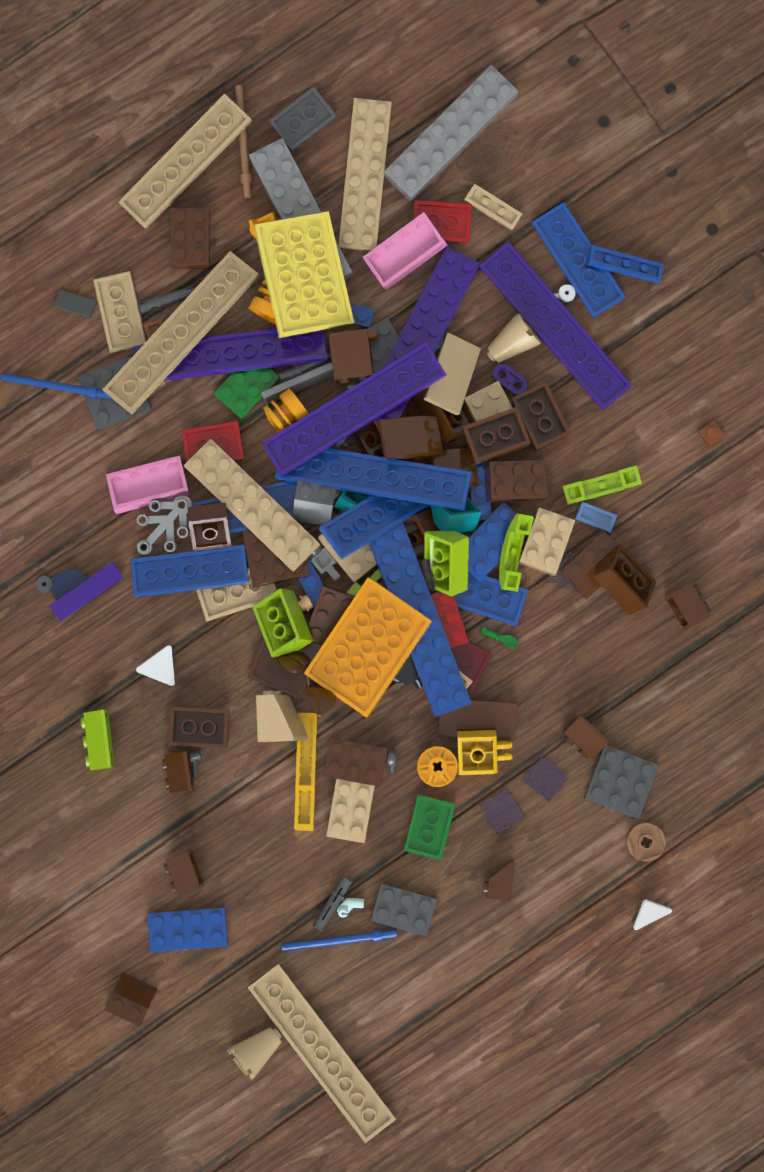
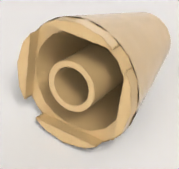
M518 313L487 347L489 350L487 355L493 362L497 361L500 363L538 346L541 341L533 329L526 323L523 316Z
M269 1027L230 1047L227 1051L229 1055L233 1053L235 1056L233 1061L246 1076L250 1074L249 1079L252 1080L282 1043L280 1040L282 1036L276 1028L272 1030Z

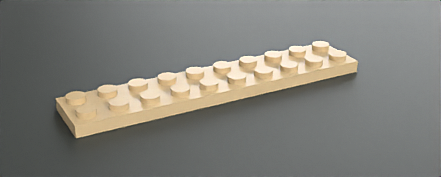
M229 251L103 388V391L132 415L255 282L259 274Z
M279 964L248 987L365 1143L396 1120L395 1116Z

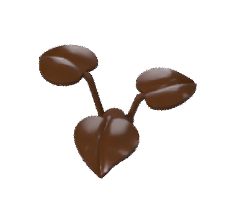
M301 651L276 657L281 667L291 673H300L303 669L306 671L307 665L310 664V658ZM306 675L307 685L304 697L312 710L321 717L326 711L335 706L336 696L317 682L310 684V678Z

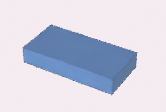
M582 501L575 520L611 533L618 515Z

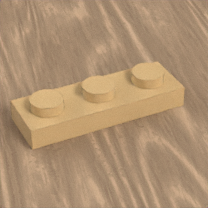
M476 184L473 185L464 199L466 203L472 204L474 208L513 231L523 215Z

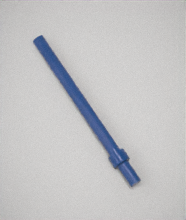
M2 373L1 376L3 381L84 394L96 399L97 397L112 399L103 390H100L99 387L90 386L88 388Z
M373 930L371 933L281 943V950L288 951L370 940L378 942L382 941V939L397 937L396 930Z

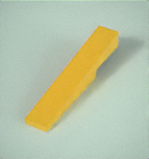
M298 713L308 735V740L297 741L294 830L314 831L317 714Z

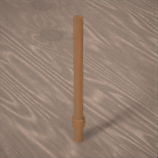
M236 85V105L245 112L243 86ZM245 128L239 134L242 168L240 179L243 184L244 198H251L250 183H252V174L249 173Z

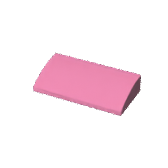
M423 212L363 256V259L383 288L387 290L448 246V244Z
M180 456L106 474L113 509L116 514L149 506L153 500L166 502L174 500L181 495H190Z

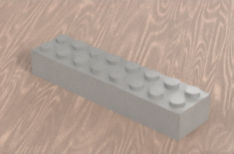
M490 65L384 171V177L412 202L517 97L518 90Z
M283 138L249 155L250 162L281 220L321 213ZM336 242L344 280L353 276L352 270Z

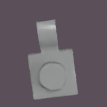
M325 548L312 558L311 562L322 575L328 572L335 582L341 578L333 567L337 562Z

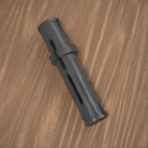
M191 285L161 296L155 295L154 298L138 302L141 314L156 309L159 311L162 310V307L184 301L193 292V286Z
M327 350V360L293 364V367L279 372L278 377H280L281 383L332 362L331 351Z
M342 876L335 890L330 892V898L312 926L322 932L324 931L325 926L333 916L341 900L344 901V895L353 881Z

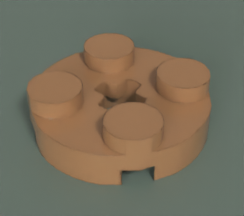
M640 823L629 831L626 843L628 851L633 857L649 862L660 857L665 848L666 839L662 830L650 823ZM643 837L651 839L648 848L645 845H641Z

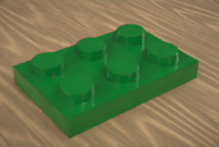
M270 368L233 372L213 395L243 420L263 398L261 393L272 388L280 377Z
M418 795L404 851L441 860L455 804Z

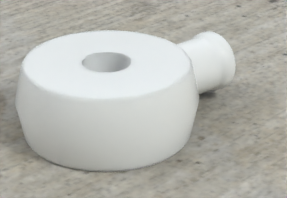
M565 284L554 295L563 302H571L576 296V291L573 286Z

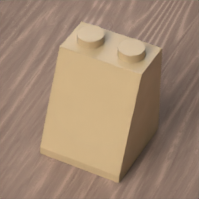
M263 691V695H256L258 742L308 740V735L289 695H282V691Z

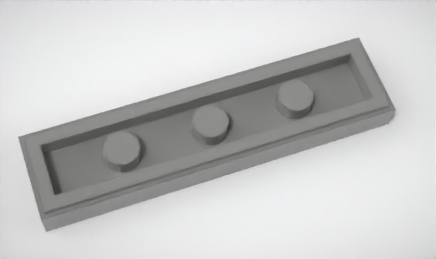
M327 363L263 391L261 394L265 404H271L272 400H280L279 395L288 388L293 393H296L333 377L332 363Z

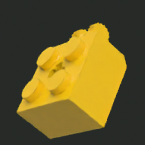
M496 730L457 731L459 775L498 773L497 761L512 759L511 753H497V749L512 748V742H497ZM479 750L480 754H475V751Z

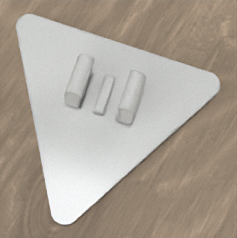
M167 645L136 667V671L173 686L175 681L172 647Z
M647 899L644 900L634 923V930H638L671 913L672 909Z

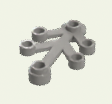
M181 495L176 497L174 502L153 500L149 504L151 511L158 512L161 509L173 510L169 515L164 516L141 514L137 517V523L140 526L160 523L147 539L138 542L137 550L140 554H150L153 551V543L165 530L167 542L164 544V548L167 552L175 551L177 544L175 542L174 520L178 516L180 527L177 530V535L180 538L189 536L187 513L188 507H192V501L189 497ZM181 501L185 503V507L183 509L179 507V503ZM155 502L159 505L157 510L153 508ZM141 517L146 518V522L144 524L140 522ZM181 529L186 530V535H181ZM169 543H172L174 546L172 550L168 549ZM142 544L147 545V549L145 551L141 549Z

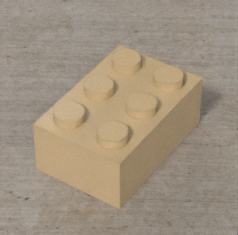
M499 381L464 399V403L474 422L512 409Z
M539 507L519 564L555 576L575 520Z
M323 534L318 537L319 542L353 583L359 581L377 566L369 544L342 560Z
M336 779L327 837L365 843L374 785Z

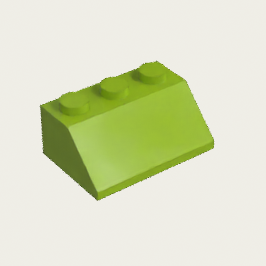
M455 531L425 532L424 579L428 587L451 597L468 590V536Z
M280 588L252 607L271 657L274 658L299 651L313 642L294 591Z
M108 710L83 713L84 717H81V726L86 732V736H83L84 748L88 749V755L85 756L86 767H90V770L115 768Z

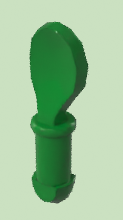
M481 627L480 633L483 636L486 635L495 639V641L500 640L507 648L514 649L518 646V641L513 636L500 635V632L488 629V627Z

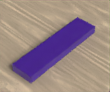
M111 562L50 604L49 607L58 620L62 621L121 580L123 576L114 563Z

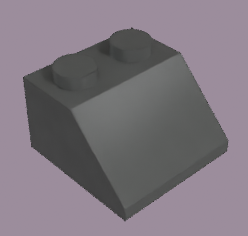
M298 481L292 517L299 522L324 525L329 522L332 516L336 488Z

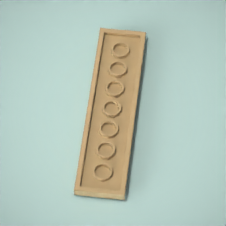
M224 94L118 203L147 229L252 122V119Z
M354 98L339 235L340 249L370 252L377 247L392 102Z
M212 439L184 465L221 503H226L227 509L293 573L320 546L316 539Z

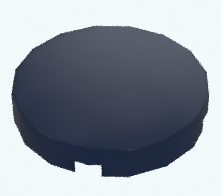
M73 569L64 570L57 574L52 581L51 587L54 599L58 600L87 579L86 576L80 571Z

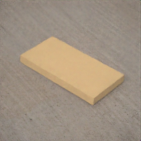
M127 271L93 279L110 354L134 349V346L144 345L146 343V336L131 272Z
M447 332L437 357L447 376L427 387L424 400L455 415L460 414L481 348Z
M247 568L248 584L196 591L206 622L253 607L277 591L275 583L253 587L250 570Z

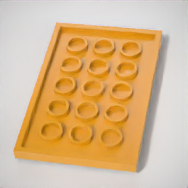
M368 577L304 674L325 689L330 690L336 697L363 716L368 717L432 623V620Z

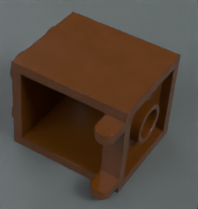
M361 329L329 334L333 374L337 384H340V386H350L352 382L358 381L360 383L374 374L370 341L379 338L376 329Z

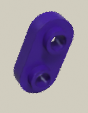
M500 364L494 368V380L496 382L499 381L500 385L510 393L519 395L526 391V379L508 365ZM499 372H505L506 376L504 378L499 377ZM520 383L521 388L515 389L514 384Z

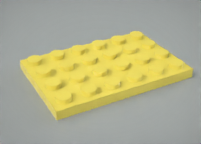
M329 211L255 224L254 231L279 338L354 324Z

